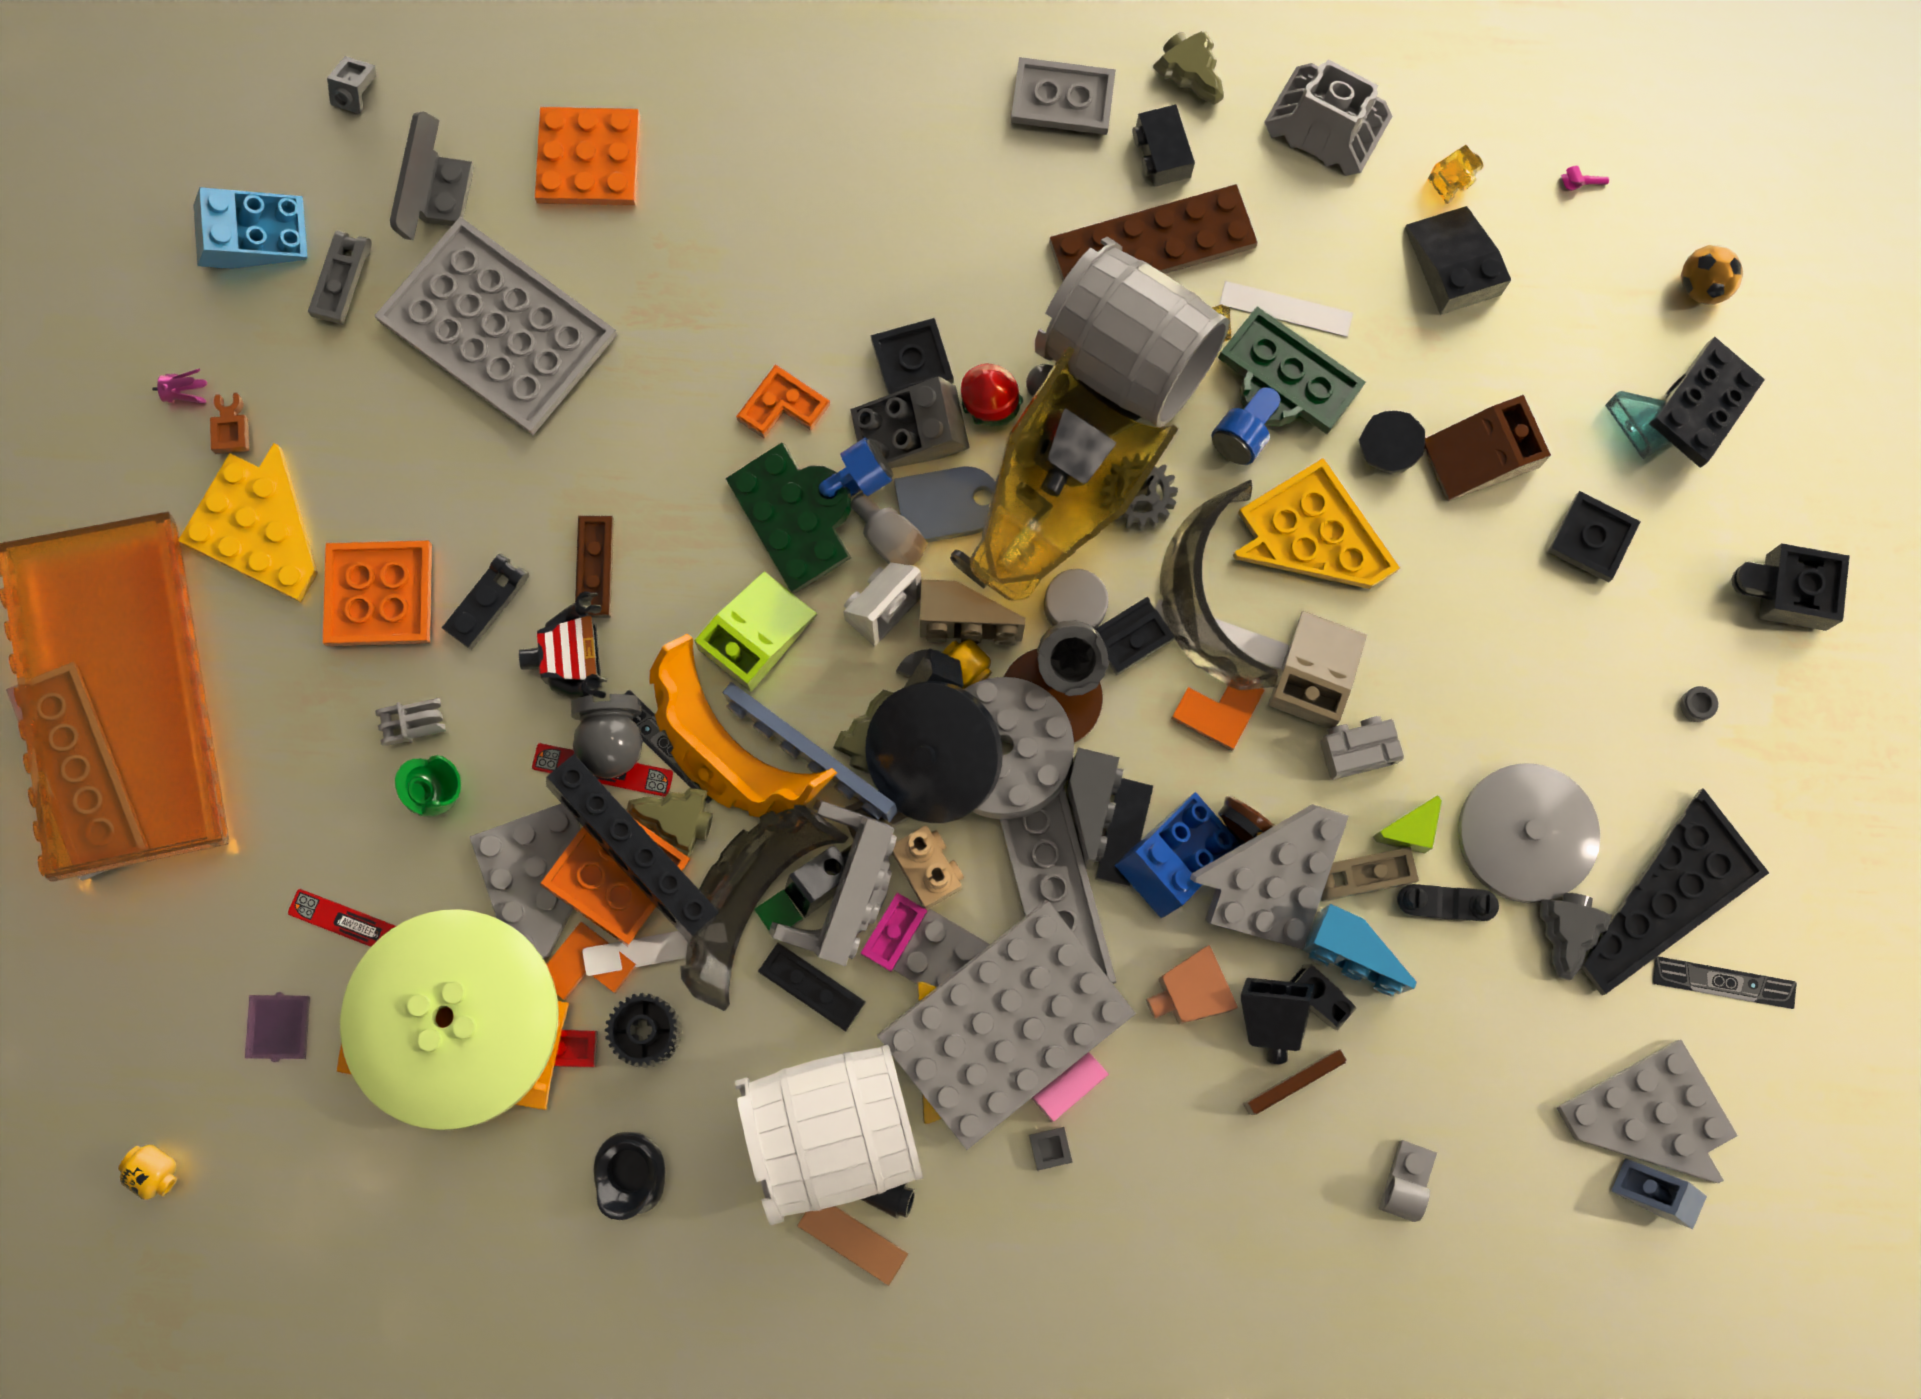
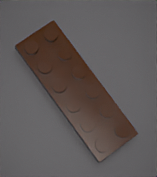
M1237 184L1051 236L1049 240L1062 282L1090 248L1099 252L1104 247L1100 241L1105 237H1109L1120 244L1123 252L1148 263L1164 274L1256 248L1258 243Z

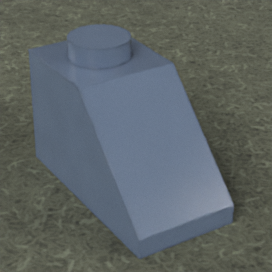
M1626 1158L1612 1188L1613 1193L1660 1217L1690 1229L1694 1228L1707 1198L1704 1193L1690 1182Z

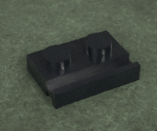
M1148 596L1095 629L1099 632L1108 651L1109 665L1116 676L1175 639V636L1157 609L1150 603Z

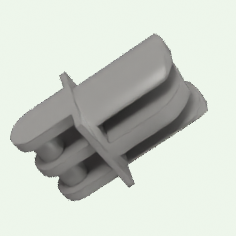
M440 698L402 705L398 702L396 703L397 705L375 711L376 716H379L381 720L378 729L383 731L384 738L380 740L383 746L408 741L413 743V738L446 732L445 724L438 723L443 720L442 713L439 710H434L441 707ZM398 714L399 720L391 721L390 715ZM401 728L402 734L394 736L393 729Z

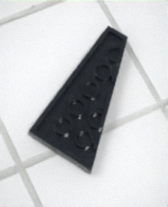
M1704 788L1698 790L1611 919L1608 931L1601 934L1596 947L1592 948L1584 959L1581 969L1601 995L1610 992L1769 874L1765 866Z

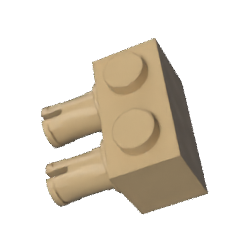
M927 825L897 841L892 852L918 900L926 910L959 892L962 889L960 880L964 879L957 863L954 860L948 862L942 850L946 849V845L938 831L930 832Z

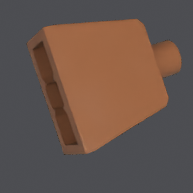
M1210 945L1158 978L1163 992L1146 999L1154 1019L1173 1012L1178 1024L1228 1013L1238 1008Z

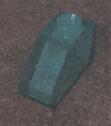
M1619 391L1605 406L1642 459L1670 444L1665 437L1649 425L1665 401Z

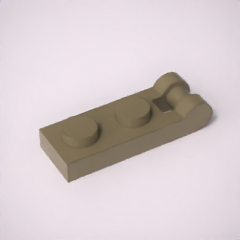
M1411 847L1333 862L1321 901L1326 902L1417 883L1419 879ZM1343 873L1345 885L1336 887L1333 875Z

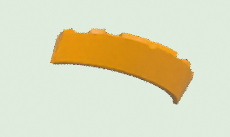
M686 634L665 644L661 648L650 669L649 683L654 684L658 708L655 714L660 732L665 730L673 746L671 754L675 761L692 781L699 784L702 790H707V795L727 808L735 806L748 811L749 816L763 818L766 815H790L803 809L837 774L833 768L818 773H793L775 768L751 755L728 734L714 715L705 698L695 667L693 638Z

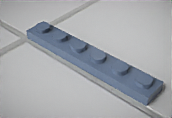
M730 682L722 692L728 701L726 707L740 719H743L746 715L755 722L753 728L767 739L774 736L782 742L780 748L794 759L801 756L809 762L807 768L812 773L833 768L837 772L831 779L836 783L834 788L847 799L851 800L854 796L864 803L861 808L872 818L878 820L882 817L890 823L898 813L893 801L734 683Z

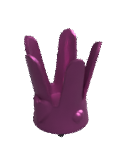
M199 368L180 375H160L157 387H153L152 390L158 391L159 397L163 402L182 400L206 403V400L202 397L183 394L181 391L205 387L207 381L186 377L200 371Z

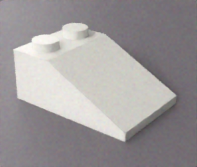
M890 562L885 569L879 567L869 577L867 581L869 585L861 594L856 591L845 602V621L874 647L921 599V571L916 566Z

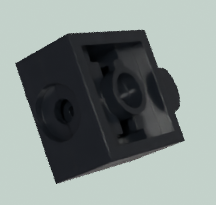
M1781 543L1766 554L1765 564L1749 561L1738 567L1731 578L1732 586L1739 594L1761 598L1759 619L1827 631L1841 623L1844 618L1850 555Z

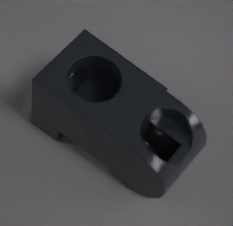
M1312 964L1302 965L1289 981L1315 984L1310 1010L1324 1023L1337 1031L1356 1010V1006L1343 992Z

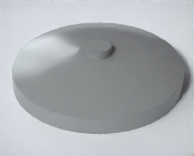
M1524 763L1501 768L1485 777L1472 789L1461 809L1458 823V838L1467 866L1485 887L1495 894L1512 901L1539 903L1542 899L1552 900L1564 895V893L1570 892L1586 878L1594 866L1598 855L1600 827L1593 804L1575 781L1553 768L1539 764Z

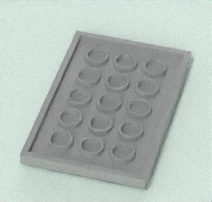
M462 217L458 218L375 314L377 321L531 435L537 432L617 336V332L613 327Z
M1046 900L877 1034V1036L884 1045L889 1044L892 1056L965 1149L968 1150L1136 1013L1051 903Z

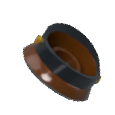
M1233 796L1225 797L1224 805L1218 812L1228 830L1241 845L1275 826L1274 823L1258 811Z

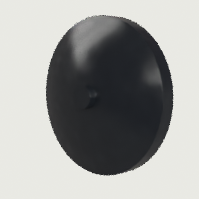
M924 681L906 686L894 692L876 710L869 724L866 736V761L876 788L895 803L897 811L921 822L946 823L970 814L989 798L1001 773L1002 743L992 716L975 696L950 683Z

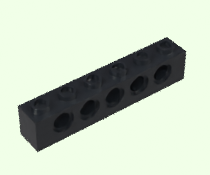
M575 754L546 777V787L689 943L716 920L719 911Z

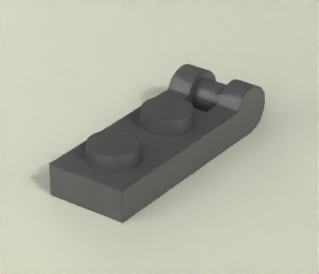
M342 231L334 233L308 309L311 317L344 324L363 264L371 251L372 242L370 238L362 236L353 238L349 237L348 233ZM346 250L352 251L351 257L343 255V252Z

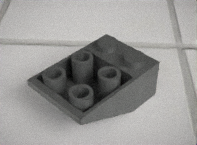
M939 376L850 409L857 442L864 437L870 438L876 444L890 468L941 459L970 448L956 385Z
M1078 747L1066 789V797L1085 867L1091 870L1095 862L1100 863L1101 858L1104 856L1108 837L1101 835L1103 828L1108 829L1109 824L1112 822L1116 803L1110 802L1111 794L1116 795L1117 789L1119 790L1124 769L1118 768L1120 757Z

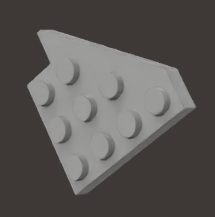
M562 803L470 836L496 918L523 934L534 945L543 959L550 957L573 911L572 907L540 886L542 880L581 829L579 822Z
M1312 804L1192 873L1190 877L1192 881L1216 888L1205 920L1213 925L1304 949L1349 816Z
M1682 1040L1669 1044L1556 1107L1575 1140L1713 1183H1720L1724 1180L1708 1152L1738 1136Z

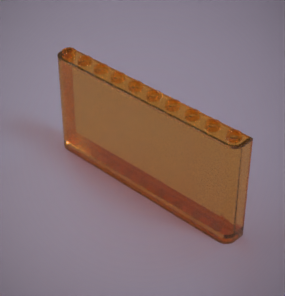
M169 511L0 543V577H3L4 588L0 589V599L3 607L8 611L9 621L4 622V628L8 640L12 641L13 653L9 654V663L12 672L17 674L18 686L14 687V698L17 706L21 707L23 719L18 722L21 738L24 741L26 740L28 753L23 754V762L26 772L31 774L32 787L28 788V797L31 806L36 808L37 821L33 822V832L37 842L41 843L42 855L38 856V867L41 875L51 882L229 844V834L181 543L178 541L180 536L176 522Z

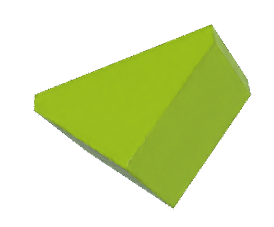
M1438 795L1375 834L1373 838L1377 843L1399 848L1411 847L1412 851L1427 853L1433 849L1442 800Z

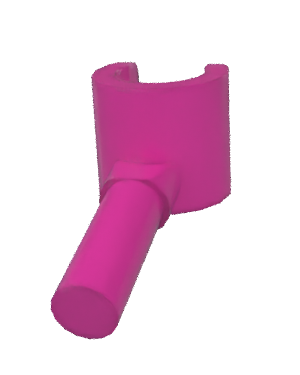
M1577 165L1567 168V174L1561 175L1565 188L1568 191L1576 190L1583 185L1609 184L1608 176H1582Z

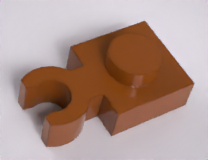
M233 393V403L230 406H224L223 397L220 394H216L214 406L220 412V417H210L211 450L215 454L249 451L248 418L245 415H238L244 406L243 399L238 393Z

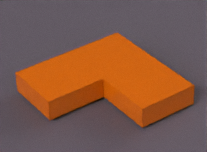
M775 364L736 418L737 421L763 438L767 436L783 413L809 430H812L830 406V400Z
M1234 674L1218 703L1188 687L1171 719L1233 751L1265 689Z
M583 922L577 925L546 964L553 978L556 993L563 1000L568 998L586 975L583 949L609 944ZM620 951L622 970L592 975L614 993L619 990L636 965Z

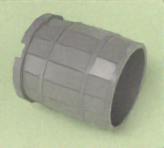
M1105 237L1100 241L1104 247L1099 252L1090 248L1072 268L1054 295L1045 313L1052 319L1046 332L1042 329L1038 330L1035 339V353L1050 361L1054 359L1067 369L1071 375L1084 382L1096 392L1161 428L1170 422L1183 408L1205 377L1222 347L1228 333L1230 320L1216 312L1195 293L1189 291L1148 263L1123 252L1120 244L1109 237Z

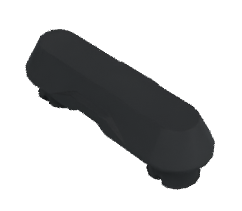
M1410 884L1403 887L1397 897L1400 909L1406 914L1437 919L1489 921L1496 916L1499 909L1496 896L1490 891L1482 889Z

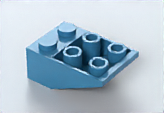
M199 187L193 204L197 266L234 269L307 259L303 196Z
M1332 904L1317 912L1304 949H1302L1310 954L1308 959L1328 967L1329 963L1342 968V975L1360 982L1364 978L1375 983L1373 987L1375 990L1393 997L1395 993L1401 994L1415 988L1417 983L1363 918Z

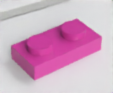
M897 892L861 951V955L892 972L926 915L927 910Z

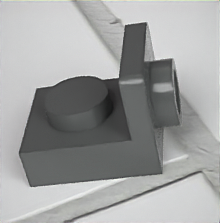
M345 56L327 77L330 104L348 111L360 113L363 109L362 93L376 77L375 65Z

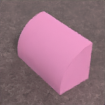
M1088 1052L1031 1099L1050 1122H1054L1109 1074Z

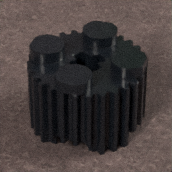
M640 993L639 996L632 994V998L626 997L625 1003L620 1001V1007H614L615 1013H610V1020L605 1022L609 1025L608 1028H605V1032L608 1033L605 1039L611 1042L609 1047L614 1049L613 1054L618 1055V1059L625 1061L626 1064L635 1067H655L656 1063L661 1065L663 1061H668L675 1054L676 1048L679 1047L677 1041H681L678 1034L682 1033V1030L678 1027L682 1024L677 1020L679 1015L676 1014L675 1009L668 1002L649 993L648 995ZM647 1021V1026L652 1028L651 1035H647V1039L643 1040L642 1036L636 1034L637 1027H642V1022Z

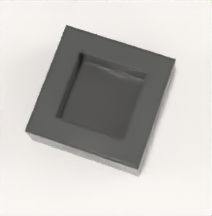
M1064 1127L1029 1135L1037 1171L1073 1163Z

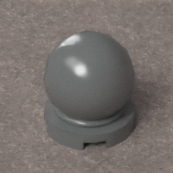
M1077 620L1061 621L1050 627L1041 637L1037 649L1039 672L1045 683L1056 691L1065 693L1068 696L1084 695L1095 689L1105 676L1106 669H1108V651L1099 632L1089 624Z
M610 694V701L593 702V695L571 701V717L581 721L574 733L573 750L577 758L594 776L607 779L620 777L631 770L640 759L643 740L640 728L632 720L641 715V705L637 696Z

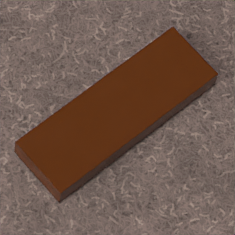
M578 516L575 602L581 592L598 593V596L591 600V605H600L602 608L600 613H588L587 616L611 618L613 516Z
M1341 1049L1335 1050L1244 1102L1243 1105L1249 1115H1257L1345 1064L1346 1058Z

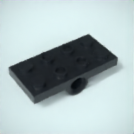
M1714 336L1706 343L1686 373L1664 395L1666 401L1649 425L1701 468L1710 461L1765 379Z

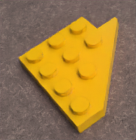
M273 443L260 467L229 453L178 541L182 545L301 603L318 572L283 451L279 445Z
M1324 458L1238 511L1239 516L1255 539L1234 552L1233 557L1235 560L1367 589L1374 587L1400 569Z

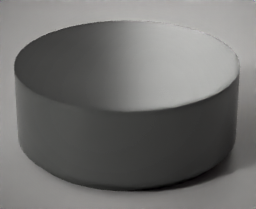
M1697 686L1688 690L1680 701L1682 713L1686 718L1694 722H1703L1713 717L1718 710L1719 704L1715 693L1703 686Z

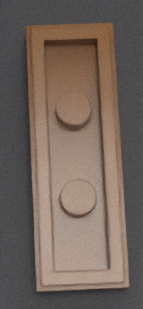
M836 1206L820 1211L805 1212L797 1225L888 1286L909 1254Z

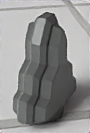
M1564 893L1562 901L1542 899L1540 918L1546 922V937L1553 944L1552 962L1557 978L1572 980L1583 966L1586 951L1596 947L1599 935L1608 931L1612 915L1592 908L1593 898L1577 893Z

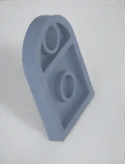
M957 467L894 479L900 515L909 520L921 532L927 543L980 533L995 521L999 513L1000 491L996 482L988 473L975 467ZM980 490H986L991 493L993 500L988 505H979L975 502L973 496Z

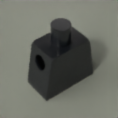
M1066 408L1051 411L1034 458V463L1048 472L1041 485V489L1052 496L1059 497L1065 484L1071 487L1085 485L1117 442Z
M852 844L842 852H839L833 845L789 875L784 891L805 918L834 897ZM825 871H831L834 875H829Z
M1257 978L1246 979L1241 992V1004L1248 1042L1254 1047L1266 1048V1060L1269 1063H1286L1288 1061V1050H1300L1306 1032L1315 984Z

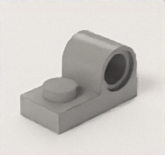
M1400 1140L1379 1210L1412 1222L1420 1221L1429 1201L1430 1189L1427 1188V1184L1437 1152Z

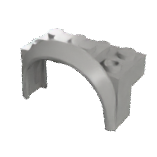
M816 799L813 809L818 810L816 815L850 826L856 831L846 864L822 929L804 930L772 922L769 933L774 939L813 951L819 958L846 966L848 958L853 959L857 953L860 938L856 937L857 934L862 930L866 931L869 924L875 923L879 910L886 898L892 875L888 856L893 852L897 837L893 835L895 828L882 821Z

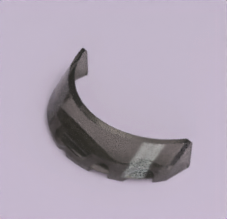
M1248 480L1212 497L1196 508L1183 521L1167 547L1160 574L1163 616L1167 626L1175 636L1176 642L1185 652L1186 657L1197 668L1203 669L1211 676L1225 682L1227 686L1238 690L1275 687L1278 678L1277 669L1269 667L1247 655L1219 627L1210 611L1204 593L1202 561L1209 533L1215 525L1217 518L1229 503L1251 499L1252 480Z
M794 805V808L779 813L774 811L767 812L760 816V823L749 832L743 829L721 852L718 861L712 865L699 888L702 894L719 911L716 920L690 943L688 942L686 964L680 966L681 979L695 998L726 1011L730 1005L729 986L735 952L746 923L763 894L775 879L797 859L819 847L845 843L849 838L847 835L809 807Z

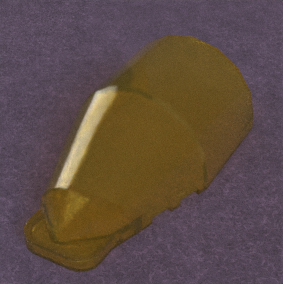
M1070 346L1065 348L1006 439L981 540L970 558L972 573L980 581L1010 601H1021L1029 598L1043 577L1126 512L1179 429L1175 425L1152 427L1138 423L1117 413L1099 401L1070 374L1067 362L1075 351ZM1066 408L1117 443L1085 485L1071 487L1065 484L1059 497H1055L1041 489V485L1048 472L1036 465L1034 458L1049 413L1053 410Z

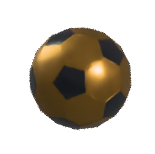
M1707 245L1695 250L1688 256L1683 265L1681 280L1683 288L1689 297L1702 304L1715 305L1730 299L1737 292L1744 274L1741 261L1736 253L1721 245Z

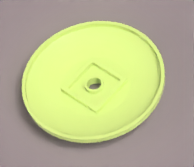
M458 909L434 911L411 918L388 931L366 952L355 968L347 985L341 1008L340 1034L348 1068L357 1085L377 1107L395 1119L407 1124L427 1129L455 1130L489 1121L519 1102L540 1078L549 1061L557 1036L559 1015L554 981L548 966L534 945L515 928L497 918L475 911ZM449 1007L454 1014L453 1021L449 1026L441 1028L436 1022V1015L440 1009Z

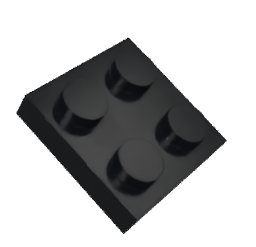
M935 318L871 335L872 346L888 395L938 376L950 383H954L953 374Z
M1579 491L1575 495L1548 552L1609 583L1613 580L1641 521Z

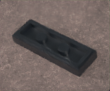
M1122 778L1119 790L1117 789L1113 802L1116 803L1112 822L1106 831L1105 837H1108L1104 856L1098 864L1095 880L1127 888L1130 887V882L1115 865L1141 841L1153 785Z
M779 942L758 970V973L845 1032L866 1003V1001Z

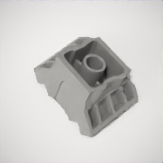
M1328 59L1326 63H1322L1319 66L1313 63L1297 66L1264 123L1271 138L1285 135L1290 148L1297 147L1318 157L1325 166L1339 163L1344 175L1348 176L1362 172L1393 116L1387 102L1377 97L1379 85Z

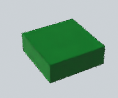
M784 889L754 909L768 931L772 922L793 927L804 920Z

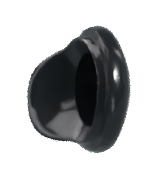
M621 1132L611 1136L601 1145L595 1157L593 1170L597 1191V1205L602 1214L610 1219L626 1220L653 1209L662 1197L665 1184L664 1158L656 1143L641 1133Z

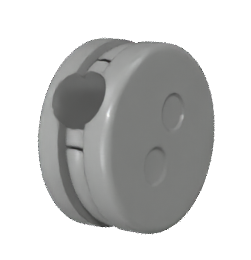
M1070 569L1055 576L1049 583L1044 598V612L1052 626L1061 621L1077 620L1087 623L1096 629L1103 621L1108 608V593L1105 585L1095 574L1083 569Z

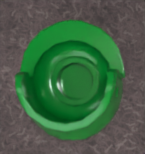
M435 755L431 756L428 760L419 758L403 763L395 776V788L398 797L408 810L419 816L434 817L446 813L454 806L460 794L461 779L455 765L443 756Z

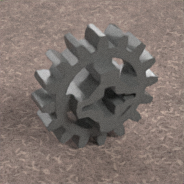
M1138 455L1135 464H1132L1126 458L1123 462V469L1115 465L1112 470L1114 477L1107 476L1105 485L1109 488L1104 490L1103 498L1112 500L1107 503L1106 509L1107 511H1117L1114 518L1116 522L1125 518L1127 520L1126 528H1130L1133 522L1138 523L1139 530H1144L1146 522H1149L1155 528L1159 522L1158 517L1166 521L1170 514L1167 509H1174L1176 501L1172 497L1177 495L1178 488L1170 487L1175 480V476H1165L1164 473L1167 466L1164 464L1159 468L1155 467V458L1153 457L1149 460L1148 464L1143 463L1141 455ZM1158 484L1161 486L1163 493L1162 501L1160 500V495L1156 493ZM1119 485L1122 487L1121 490L1125 493V498L1123 501H1121L1119 497ZM1148 487L1146 495L1141 494L1133 499L1135 491L1140 492ZM1134 511H1146V512H1145V513H1139V512H1134Z

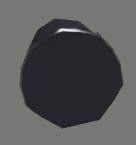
M1384 411L1373 415L1359 438L1361 452L1366 463L1390 474L1405 472L1423 456L1425 429L1419 421L1407 412Z

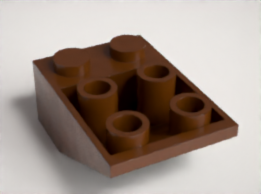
M1524 395L1491 406L1425 438L1424 446L1447 501L1539 469L1551 456Z

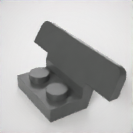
M424 111L416 112L412 116L390 216L391 228L402 238L414 240L418 218L423 222L452 226L459 217L464 219L474 171L472 161L439 157L438 153L433 150L440 120Z

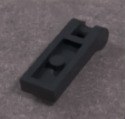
M502 553L498 554L491 562L486 573L442 626V629L472 650L525 584L529 573L521 567H514L510 564V559ZM501 575L509 579L504 587L496 583Z

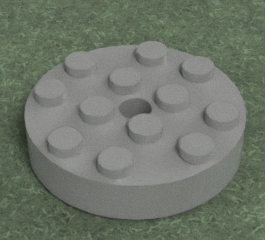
M996 677L968 686L964 690L975 696L992 716L998 728L1001 743L1007 742L1014 745L1010 753L1003 755L1001 773L993 792L973 812L992 819H1015L1039 811L1053 801L1060 793L1072 770L1074 738L1066 712L1049 692L1023 679Z

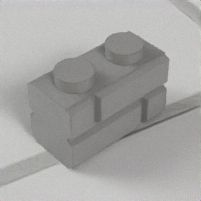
M1375 716L1362 720L1360 722L1361 727L1349 729L1347 724L1328 729L1329 735H1325L1320 740V744L1326 759L1330 778L1335 780L1395 765L1402 761L1404 755L1398 740L1394 721L1392 719L1382 721L1381 716Z

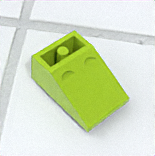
M763 572L725 606L694 641L701 653L748 691L752 692L817 616V613L766 572Z

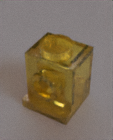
M1464 145L1435 164L1427 180L1446 204L1453 200L1458 189L1463 192L1476 182L1477 178L1475 176L1477 172L1483 169V161L1477 153L1472 152L1467 145Z

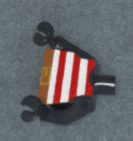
M581 592L575 603L549 620L544 628L537 631L538 648L519 650L521 670L540 668V676L544 683L548 684L552 691L571 700L590 695L602 699L606 697V692L598 690L599 687H602V682H607L608 679L601 677L597 624L592 616H587L588 613H600L602 609L600 605H591V600L598 596V593Z

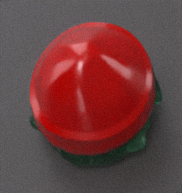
M986 363L971 368L961 382V405L963 412L972 415L976 425L984 424L992 427L1007 425L1017 416L1020 405L1024 401L1023 397L1019 394V387L1013 375L1005 368L995 364Z

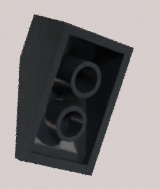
M1468 206L1405 226L1440 315L1501 296L1511 282V277L1499 249Z

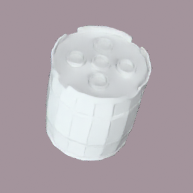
M889 1044L879 1048L844 1052L843 1054L810 1061L782 1069L777 1073L750 1082L748 1077L735 1081L736 1090L739 1089L742 1096L737 1098L750 1161L756 1182L761 1181L765 1198L761 1200L770 1225L784 1222V1216L820 1211L876 1194H882L889 1189L908 1182L923 1179Z

